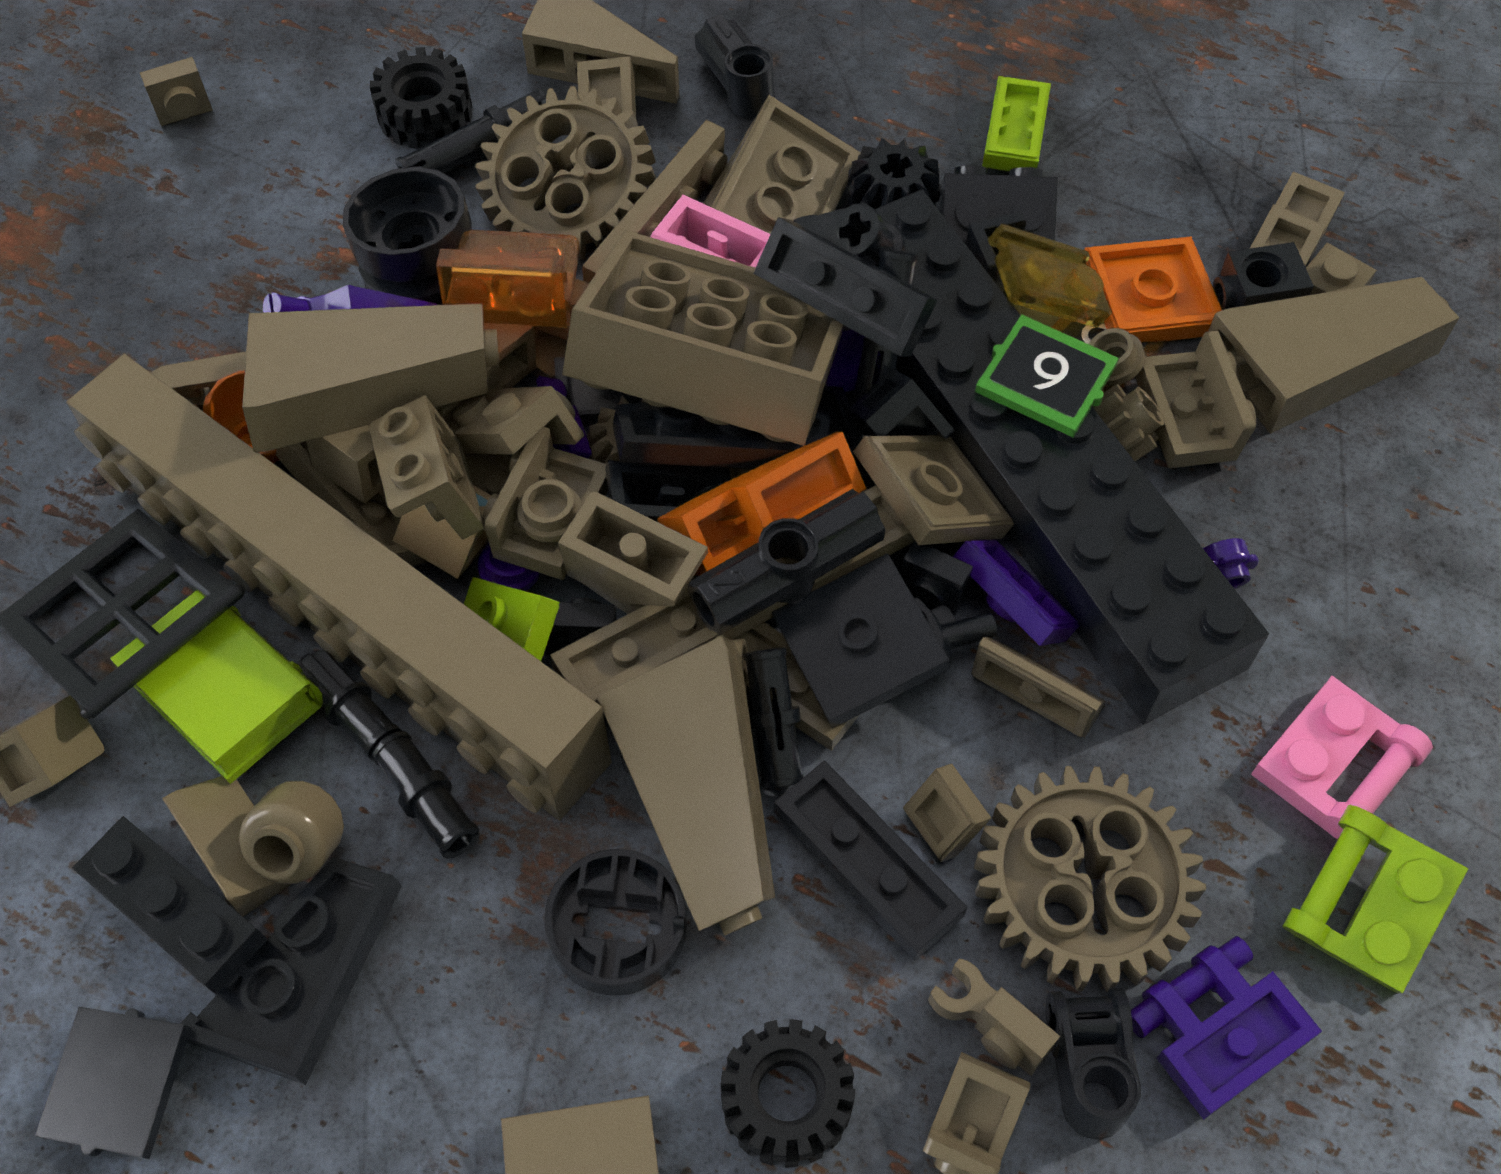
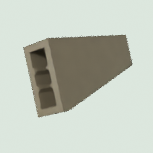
M1416 277L1224 309L1215 313L1209 331H1219L1226 351L1231 352L1234 356L1237 368L1236 376L1245 398L1252 402L1256 417L1271 434L1439 354L1459 320V316L1423 277Z
M482 303L249 313L242 408L253 451H271L369 425L372 421L384 416L388 411L396 407H402L423 395H426L432 405L437 407L487 394V367H499L497 329H484Z
M720 636L597 696L698 930H704L719 924L724 936L763 919L758 905L775 898L741 655L733 641Z

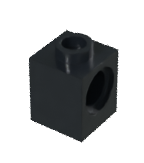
M1295 242L1229 251L1219 277H1216L1213 281V289L1222 310L1307 296L1311 294L1314 288Z

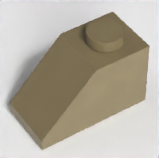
M594 490L591 491L558 542L567 576L622 604L676 606L687 588L688 582L692 580L708 554L707 546Z

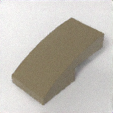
M1293 171L1250 248L1295 242L1306 267L1332 221L1345 192Z

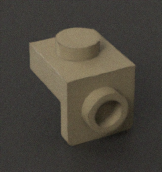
M961 1052L923 1148L926 1154L935 1157L934 1166L944 1174H998L1002 1157L1030 1090V1082Z

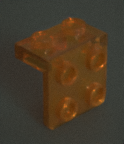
M468 230L462 234L458 250L440 249L436 268L442 304L482 303L484 323L567 327L580 253L579 240L575 236L563 234Z

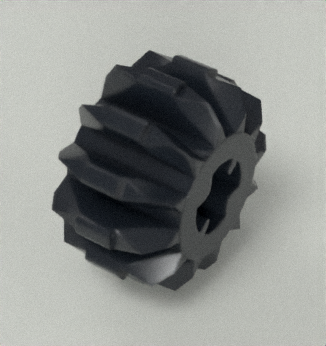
M881 138L876 148L863 146L858 160L852 161V167L848 171L849 202L851 205L866 204L873 209H877L914 192L923 190L936 206V202H939L942 187L939 184L940 170L938 168V160L928 158L925 146L909 148L905 138L899 145H891Z

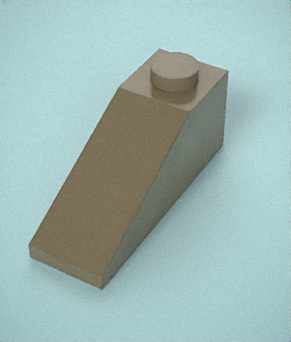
M537 0L522 32L528 74L578 84L577 62L630 56L634 66L635 95L677 104L680 92L678 57L593 0Z

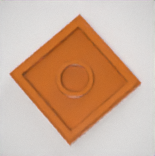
M1192 236L1084 248L1080 262L1094 299L1097 301L1106 329L1120 328L1136 336L1141 342L1150 341L1149 343L1203 337L1204 333L1209 331L1215 313L1222 311Z

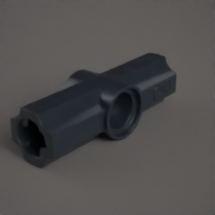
M851 489L798 520L782 518L771 522L762 530L758 543L689 581L688 594L695 605L698 616L710 631H715L720 636L776 602L793 603L803 599L811 592L816 579L883 541L885 527L881 522L877 507L865 492L858 493ZM789 557L799 562L795 564H782L777 562L776 559Z

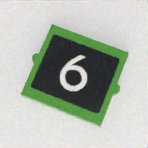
M1021 314L1003 344H996L993 347L992 361L976 384L975 392L1074 438L1091 407L1101 404L1104 396L1102 389L1117 366L1119 358Z

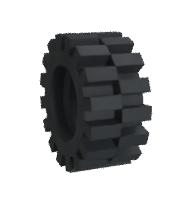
M425 47L415 48V56H408L406 50L397 52L399 61L395 62L392 58L387 57L382 61L384 70L376 67L373 72L374 81H370V91L378 123L381 125L382 132L386 137L392 135L394 143L402 145L407 138L410 148L419 149L420 141H427L428 145L436 141L437 138L444 137L452 133L453 130L456 131L466 125L465 121L471 122V108L473 107L465 69L462 64L458 65L457 58L450 54L444 59L443 51L435 48L431 56L426 55ZM419 95H436L435 97L425 101H408L409 99Z
M790 1019L789 1027H778L777 1020L764 1023V1031L755 1034L754 1030L751 1029L742 1036V1045L738 1049L732 1048L727 1057V1067L725 1071L722 1070L721 1103L725 1124L730 1135L735 1134L739 1147L747 1154L753 1151L760 1156V1162L771 1166L773 1160L785 1162V1168L798 1167L799 1161L809 1159L810 1163H813L822 1158L823 1152L829 1147L833 1149L841 1140L842 1133L845 1127L848 1126L854 1105L856 1090L853 1089L854 1072L851 1063L846 1064L843 1059L844 1049L837 1040L830 1044L825 1039L826 1031L816 1025L812 1032L802 1029V1020ZM793 1066L799 1068L809 1075L815 1085L817 1096L815 1104L809 1113L794 1121L778 1120L769 1115L760 1103L758 1097L759 1085L764 1076L777 1067Z

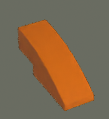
M836 432L727 481L657 518V521L708 547V554L694 575L700 576L758 543L762 530L771 522L782 518L798 520L849 490L854 489L856 492L861 493L866 490V486L843 432Z

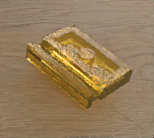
M1001 224L988 238L989 245L999 250V254L994 259L1010 303L1098 328L1112 314L1103 291L1104 284L1096 270L1085 264L1091 258L1088 251L1005 224Z

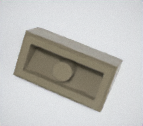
M983 637L978 645L971 672L973 677L1077 736L1084 738L1087 736L1104 708L1106 700L994 638Z
M220 776L176 790L162 798L227 900L241 916L244 917L291 885L279 884L263 878L249 866L243 857L238 839L242 821L254 805L237 780L229 784Z

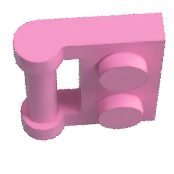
M1331 676L1258 763L1251 775L1338 840L1343 831L1338 822L1347 806L1354 805L1373 814L1410 767H1418L1431 753L1433 745L1428 736L1421 730L1408 724L1400 725L1334 676ZM1368 740L1384 750L1385 754L1346 802H1338L1326 793Z

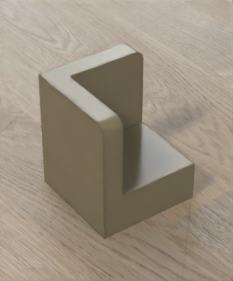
M70 695L0 733V793L9 807L52 787L104 753V745L89 721L81 717V709Z

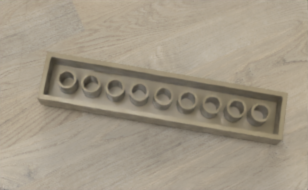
M125 353L66 401L80 424L74 430L75 435L91 453L101 459L95 467L113 488L121 493L128 488L139 495L137 500L153 519L162 525H165L170 520L182 529L180 534L191 548L204 558H208L214 553L225 562L223 567L237 584L243 585L246 591L252 592L258 587L270 597L268 603L288 624L296 627L303 622L316 632L313 637L319 646L336 661L342 663L347 657L362 668L360 671L361 676L378 694L386 699L396 694L410 705L408 708L409 714L427 732L437 736L441 731H444L459 743L456 747L458 752L476 770L483 774H487L490 769L497 772L509 782L506 787L510 794L529 811L537 813L543 808L560 821L612 763L602 706L260 453L254 452L252 447Z

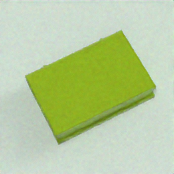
M196 590L154 623L152 627L161 633L205 597ZM235 606L229 608L133 686L229 784L233 783L320 709L323 704L321 691L303 674L300 666L293 661L290 662L244 620ZM135 638L110 659L119 667L145 645Z

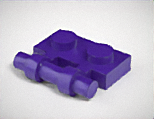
M1238 936L1231 938L1219 948L1212 945L1204 948L1191 958L1192 967L1169 983L1159 980L1142 992L1143 1001L1131 1009L1133 1032L1138 1037L1144 1038L1162 1025L1169 1029L1177 1041L1165 1048L1156 1059L1203 1120L1322 1032L1273 971L1252 987L1238 970L1253 960V953L1247 943ZM1211 990L1217 993L1226 1005L1201 1022L1189 1005Z

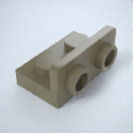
M426 395L402 407H396L370 423V434L387 507L396 517H400L425 504L434 520L439 522L446 519L462 540L485 529L462 444Z

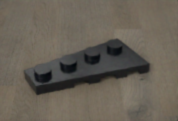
M826 386L805 445L833 433L843 432L861 475H864L865 468L853 453L863 437L854 416L848 411L850 404L844 389L841 386ZM646 402L616 404L613 419V430L620 462L636 463L647 467L663 464L697 466L707 470L719 468L755 469L803 447V445L792 442H775L755 431L731 424H714L694 413L673 407H656Z

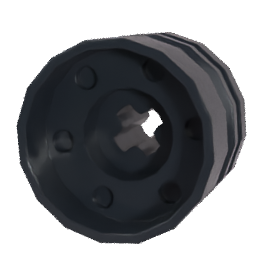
M421 167L393 169L369 179L353 192L343 209V228L352 253L359 263V272L365 282L366 289L436 303L437 305L465 304L479 293L484 283V265L478 252L477 240L472 233V221L464 193L454 179L438 170Z

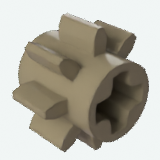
M1116 384L1104 392L1099 406H1092L1134 461H1137L1157 447L1155 442L1160 438L1155 430L1164 425V419L1155 402L1140 387L1126 395L1119 384Z

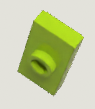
M998 76L982 163L983 167L1005 171L1019 167H1038L1051 83Z
M472 577L464 605L540 661L542 660L560 602L534 593Z

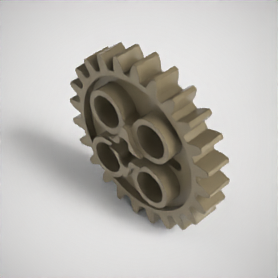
M570 86L566 98L558 100L554 90L549 88L546 94V103L539 105L529 95L526 97L528 111L524 114L511 107L507 109L512 121L509 127L500 124L492 125V129L499 141L498 143L484 142L481 144L480 147L488 161L476 163L475 168L483 181L475 186L480 197L485 201L481 206L490 221L494 220L492 224L501 237L509 235L508 237L516 250L519 251L528 244L533 256L540 258L547 247H550L556 261L562 262L566 249L573 248L578 258L583 260L586 254V244L593 242L598 248L605 240L604 236L611 233L647 190L645 186H650L655 181L656 176L651 165L656 160L651 145H648L650 141L644 126H638L634 112L631 109L622 112L616 97H611L602 105L597 89L593 88L585 100H581L576 87ZM562 135H569L565 140L559 143H552L556 138ZM604 161H613L612 164L604 169H595L596 166ZM537 177L532 184L519 187L525 180ZM581 203V206L576 211L562 213L569 205Z
M1066 766L1061 776L1060 784L1056 786L1046 773L1041 772L1038 774L1034 784L1035 795L1027 788L1018 784L1015 786L1010 799L1013 807L999 802L992 816L997 826L985 825L979 842L989 850L978 852L974 869L989 876L978 881L975 895L984 899H996L987 908L983 920L985 924L1006 922L1008 927L1000 940V947L1004 949L1021 942L1027 947L1022 958L1021 967L1027 969L1039 958H1042L1048 962L1047 982L1051 984L1058 979L1063 969L1073 971L1076 990L1081 992L1086 987L1092 974H1098L1103 987L1108 992L1109 989L1115 988L1119 983L1120 970H1123L1135 986L1141 984L1148 974L1146 962L1160 972L1164 970L1172 960L1168 948L1181 952L1191 938L1183 927L1193 928L1201 918L1202 911L1189 902L1200 899L1206 890V884L1188 876L1196 873L1203 863V857L1196 854L1182 853L1181 851L1187 845L1193 832L1191 829L1171 831L1167 826L1177 810L1173 805L1162 808L1157 812L1149 807L1154 793L1152 787L1149 786L1142 790L1136 797L1127 793L1129 785L1127 774L1122 773L1114 786L1111 787L1104 785L1100 767L1094 766L1087 783H1080L1073 768ZM1073 820H1078L1082 823L1085 834L1084 842L1080 841V836L1075 824L1072 822ZM1110 830L1121 834L1128 841L1130 848L1120 850L1109 846L1102 839L1100 832ZM1039 837L1051 839L1060 846L1063 855L1047 857L1034 848L1031 840ZM1085 857L1084 864L1087 874H1076L1083 858ZM1091 879H1100L1101 881L1092 895ZM1129 895L1137 899L1145 910V916L1132 917L1125 914L1118 907L1115 896ZM1057 902L1068 906L1075 913L1077 923L1062 925L1055 922L1047 914L1045 904ZM1094 910L1097 912L1102 928L1106 931L1105 935L1098 934L1094 929L1092 920Z

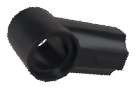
M722 14L706 19L702 29L695 34L696 50L726 89L730 110L743 118H756L767 97L770 95L775 98L773 57L770 51L763 46L752 44L735 20H728Z

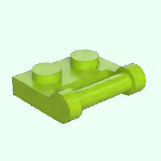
M1348 805L1338 822L1343 831L1300 910L1292 908L1282 927L1294 936L1397 994L1403 993L1469 868L1387 825L1385 821L1360 807ZM1370 844L1385 852L1386 855L1342 935L1331 929L1326 923Z

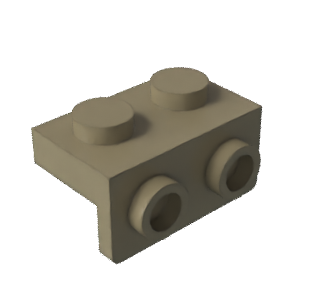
M1219 331L1205 332L1195 352L1145 357L1142 369L1135 376L1138 386L1152 398L1163 416L1164 425L1155 430L1160 438L1158 441L1168 468L1236 461L1250 436L1255 431V408L1252 402L1245 398L1236 376L1237 368L1234 356L1231 352L1226 351Z
M552 386L489 389L487 394L468 398L457 406L452 413L455 420L448 425L460 440L464 454H515L543 427L550 429L553 444L575 445L584 437L583 431L574 419L575 411L573 406L564 395L554 390Z
M543 427L526 445L524 444L512 455L509 465V477L500 494H492L485 505L482 518L493 558L564 580L567 573L559 548V541L541 542L525 534L517 516L518 504L530 485L544 479H555L564 482L578 494L582 505L592 490L606 496L608 487L605 467L607 464L555 449L550 429Z

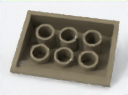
M625 230L572 309L562 375L581 380L587 386L595 389H612L642 398L646 403L656 407H673L694 413L714 424H731L755 431L775 442H792L805 446L845 325L753 274L755 267Z

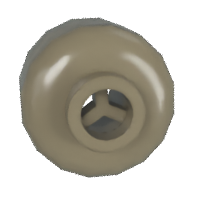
M286 781L271 788L242 821L238 838L241 853L249 866L263 878L279 884H298L313 877L340 844L344 829L342 812L334 798L321 787L305 781Z

